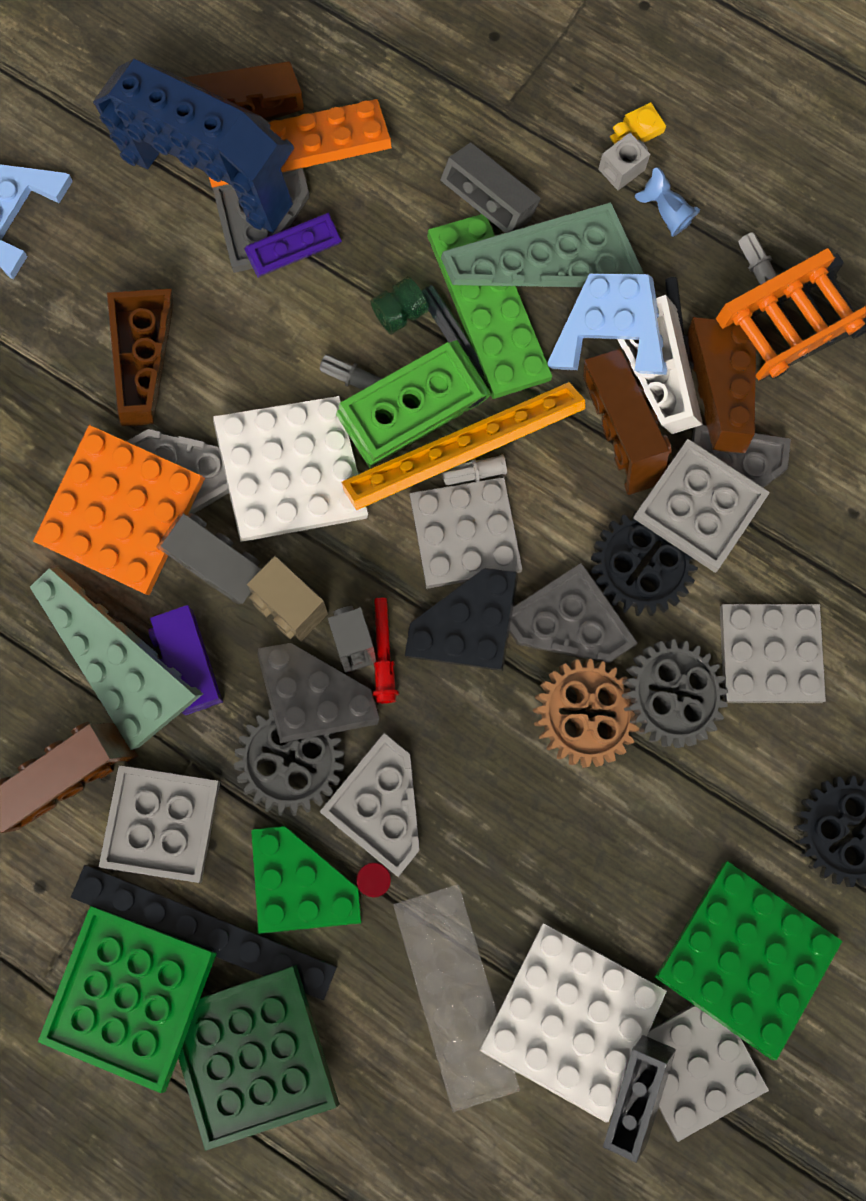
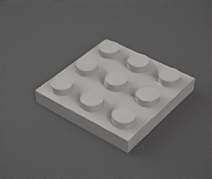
M687 439L633 519L716 573L770 492Z
M504 477L410 493L426 589L466 582L484 568L517 573L522 572Z
M722 604L720 606L722 672L725 677L723 689L728 690V693L724 695L725 703L826 702L820 604Z
M119 765L99 867L202 883L220 781Z
M691 1005L651 1027L647 1034V1037L676 1049L659 1109L677 1142L769 1091L741 1038L695 1005Z

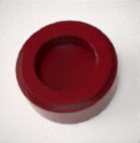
M369 863L363 866L357 875V886L368 897L382 896L387 892L391 884L389 871L378 863Z

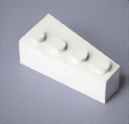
M664 295L656 298L659 313L657 318L658 327L663 339L664 347L662 352L664 362L667 365V375L639 374L634 371L639 340H617L625 351L631 367L640 380L661 425L671 434L703 425L677 308Z

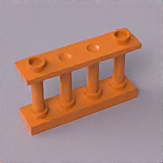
M828 248L726 303L716 317L722 329L733 323L736 326L740 325L766 362L756 374L758 381L768 375H771L772 378L777 377L789 368V363L842 333L847 332L848 335H851L865 325L863 319L866 317V306L853 313L827 276L829 273L827 268L835 259ZM809 281L812 284L816 283L841 320L828 327L803 292V284ZM783 295L787 298L791 297L816 334L803 341L777 305L778 298ZM758 309L762 312L766 311L791 348L777 355L752 320V313Z

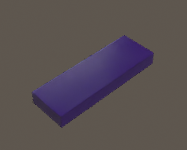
M326 213L247 245L244 250L257 278L339 245L342 240L330 214Z

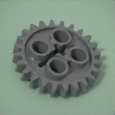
M675 639L667 641L666 645L661 641L654 644V649L652 647L643 649L644 656L638 655L633 658L637 666H631L626 669L632 678L622 681V684L630 688V692L622 694V698L630 699L631 704L626 706L624 710L634 711L635 716L630 720V723L640 722L642 724L638 732L640 735L651 732L650 742H657L661 739L662 747L671 746L673 742L675 748L684 747L685 743L687 746L696 745L697 739L699 741L708 739L706 731L713 732L717 730L713 721L724 719V716L718 712V709L728 706L727 703L720 700L721 695L728 693V690L719 688V683L723 682L725 677H716L715 672L720 667L719 664L709 666L710 653L699 656L700 646L692 647L689 650L688 641L681 642L678 646ZM659 667H663L666 671V681L659 677ZM690 674L693 675L697 681L696 689H694L689 683ZM650 685L662 691L673 689V693L651 691L648 686ZM676 694L685 696H697L701 698V702L695 699H691L690 697H683L677 699ZM654 698L661 704L659 714L653 709ZM685 706L691 711L690 721L684 716Z
M269 709V719L267 721L259 715L256 716L258 727L255 728L249 724L246 726V731L250 737H239V743L245 748L235 749V756L243 760L234 763L235 770L244 771L237 777L238 783L248 782V785L243 790L244 794L248 795L255 792L253 804L256 805L262 800L266 801V812L273 805L278 806L279 816H282L285 807H290L292 815L296 816L298 806L301 805L308 813L310 812V802L312 800L321 806L323 800L320 794L323 793L331 797L333 791L328 784L338 785L340 779L333 774L342 772L344 767L342 764L335 762L344 756L343 751L334 750L340 745V738L330 739L329 737L333 734L330 733L289 741L286 745L282 746L276 745L271 739L274 734L278 733L272 709ZM312 745L317 747L321 754L315 759H309L304 756L302 750ZM264 747L268 748L274 754L264 753L261 749ZM289 755L295 756V763H291L289 767L283 765L284 759H287ZM264 762L272 763L276 767V771L271 776H263L257 770L259 765ZM304 767L314 768L317 770V773L312 774ZM299 775L305 778L307 785L303 789L296 790L289 785V779Z

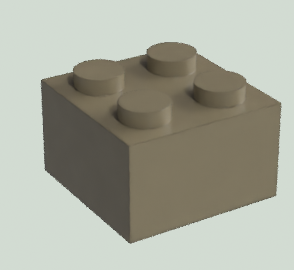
M276 556L247 584L252 593L249 598L253 605L265 617L272 614L275 617L273 621L277 624L276 627L289 639L295 636L298 640L302 641L328 615L324 601Z

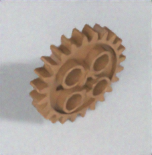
M579 659L571 662V669L565 663L559 666L560 674L556 671L548 674L552 683L545 681L540 684L546 694L535 695V699L540 701L542 706L534 708L533 712L541 714L542 719L536 721L534 725L544 726L545 729L539 735V739L549 737L551 741L546 749L558 748L557 759H563L569 755V765H576L579 759L582 768L590 767L591 761H593L596 767L602 766L604 759L608 763L614 762L616 760L614 752L618 755L625 754L626 750L623 744L629 745L634 743L629 732H637L640 729L630 723L635 713L624 710L626 706L631 704L630 699L622 698V694L630 692V688L625 689L624 684H622V681L626 680L627 677L616 679V667L605 672L606 666L604 661L598 663L595 668L592 659L586 660L583 667ZM568 687L577 693L575 704L569 702L566 698V689ZM600 690L605 691L609 697L607 706L601 704L598 699V692ZM586 708L588 712H613L615 717L597 715L588 718L586 714L564 715L559 713V709L578 711ZM567 720L572 721L576 726L577 731L574 737H570L565 731ZM599 723H603L608 729L606 739L601 738L598 734L597 727Z

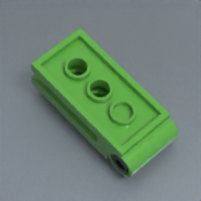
M458 340L445 343L340 402L336 416L368 467L371 468L461 416L464 411H469L491 396V392ZM403 402H410L415 408L410 409ZM375 417L385 418L388 424L379 423Z

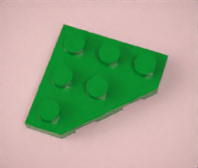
M287 827L251 830L258 934L362 923L359 888Z

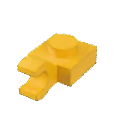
M650 102L625 114L623 122L613 126L615 133L610 135V139L613 144H616L627 134L631 133L637 140H641L644 143L663 134L666 125Z

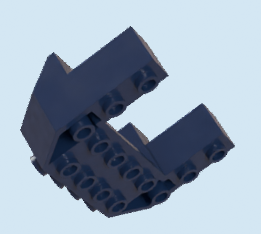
M132 59L119 66L94 99L93 103L100 114V120L107 126L111 140L119 148L121 158L132 166L137 164L148 170L159 153L165 156L170 154L178 158L188 168L193 169L196 167L204 171L214 181L220 182L222 180L232 185L238 196V202L246 215V221L258 230L264 228L274 233L293 205L281 167L294 150V146L287 139L282 140L270 129L271 125L260 115L159 66L137 59Z

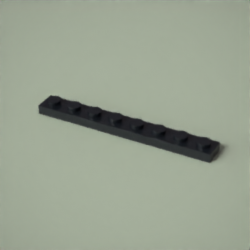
M84 865L70 897L216 952L215 957L262 976L297 965L305 993L323 1001L338 967L89 865Z

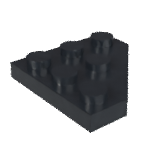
M484 568L410 623L405 656L407 658L503 671L518 573Z

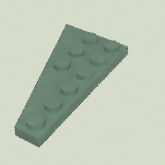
M611 202L446 250L441 255V260L452 285L583 287L589 274H644Z
M59 567L49 568L30 586L130 750L142 746L203 695L199 689L190 687L181 679L182 675L175 668H168L158 659L157 653L122 622L117 623L107 615L108 610L105 607L91 601L85 595V590Z

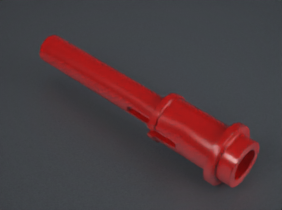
M387 598L374 599L377 662L374 663L376 691L372 694L373 697H376V703L387 704L396 702V696L399 695V691L395 690V662L391 661L388 602Z

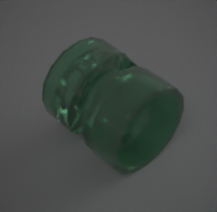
M408 276L393 285L391 293L385 290L370 300L377 319L390 335L405 327L407 319L414 321L429 312V306L422 291Z

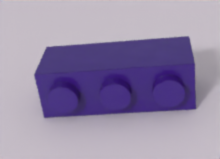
M186 605L151 617L150 620L153 628L148 629L153 646L160 648L163 658L159 660L168 668H175L182 675L181 679L190 687H196L203 693L201 697L181 713L189 715L223 703L194 611L190 606Z

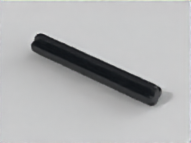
M430 285L421 291L420 298L449 343L458 340L489 389V384L484 376L474 347L435 286Z

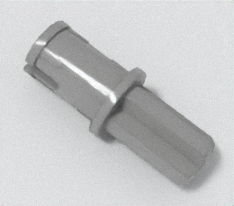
M751 232L744 235L739 240V245L750 264L748 267L749 271L754 272L761 285L777 276L770 263L772 258L770 255H766L755 233Z
M502 454L480 460L471 459V462L462 463L444 471L442 475L444 483L448 486L473 480L479 482L483 478L507 474V466Z

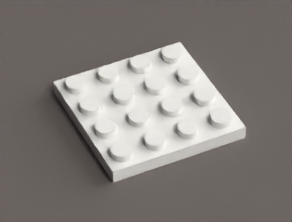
M339 396L214 416V427L240 542L367 518L366 506L356 510L345 494L341 483L358 475L349 435L336 416L340 404Z
M543 923L479 1051L600 1120L609 1122L616 1105L632 1049L642 1035L647 1036L667 991Z

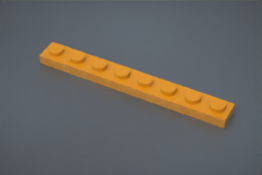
M568 382L341 482L343 490L354 508L359 510L586 409L585 399Z

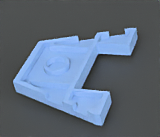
M0 164V268L9 278L14 280L27 255L23 250L2 241V238L31 191L60 203L73 182L69 174Z
M589 274L548 360V367L551 369L578 370L583 338L639 340L634 371L639 374L667 375V365L664 362L662 352L664 347L663 339L658 327L657 318L659 313L653 278L649 274Z

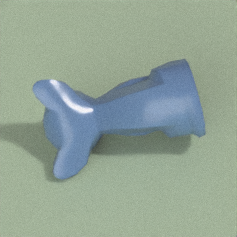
M655 167L652 171V177L645 185V190L636 193L635 198L642 203L657 201L659 212L667 224V228L671 231V236L674 237L692 223L691 220L700 212V209L690 206L681 195L671 191V184L659 167Z

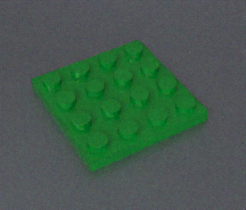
M727 861L722 864L655 978L769 1059L777 1060L838 951L842 940Z
M90 906L38 1042L156 1092H166L216 952Z

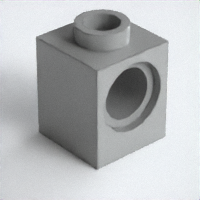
M629 133L602 153L598 170L619 191L646 170L650 153L641 140H637ZM622 158H627L632 162H625Z

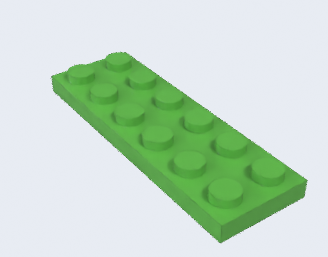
M480 214L429 229L427 237L467 337L478 356L484 376L490 387L491 397L496 399L551 381L552 374L516 286L452 285L441 260L443 251L495 236L489 220Z

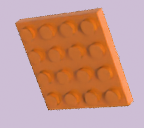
M89 425L33 542L137 591L150 595L168 558V555L156 546L178 515L184 513L188 516L205 477Z

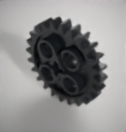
M635 511L632 521L623 514L620 518V525L615 521L610 522L609 529L611 532L602 530L599 536L603 541H596L593 546L599 552L593 553L591 556V560L599 564L591 569V573L601 575L595 583L597 586L605 585L606 589L603 592L605 597L610 594L614 596L611 603L612 606L617 605L621 601L624 603V613L633 606L635 607L636 616H639L644 608L647 609L650 616H653L656 613V606L665 613L669 609L668 602L673 606L678 605L680 600L677 595L685 597L689 593L685 586H692L695 582L688 574H694L698 567L689 564V562L695 560L694 558L633 519L637 513ZM633 536L643 537L647 542V547L636 546L633 542ZM657 541L661 542V547L634 583L628 586L626 584L628 578ZM659 555L670 556L673 560V566H664L660 562ZM614 561H624L628 565L629 571L625 573L617 571L614 567ZM640 580H650L655 586V591H645L641 587Z
M855 776L847 777L846 783H844L842 777H836L833 779V786L829 781L821 783L823 792L816 788L810 790L814 800L803 799L801 801L807 808V811L796 812V815L803 819L804 822L801 825L794 826L795 830L803 832V837L798 838L795 842L797 844H806L807 848L800 855L801 857L812 856L813 860L808 866L810 869L822 867L819 875L820 878H827L832 874V884L840 885L844 879L846 887H854L857 879L860 886L866 887V821L853 829L852 834L854 837L844 838L833 852L829 851V847L834 842L839 841L849 833L850 830L847 826L859 824L866 816V779H862L857 785ZM848 799H852L856 804L857 811L854 816L849 815L845 809V803ZM824 821H828L833 828L832 836L829 839L821 833V824ZM849 846L856 852V861L852 865L846 861L844 855L845 850Z

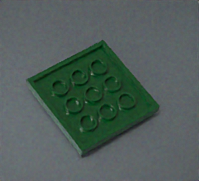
M297 965L200 998L178 1059L205 1151L337 1108L340 1105Z

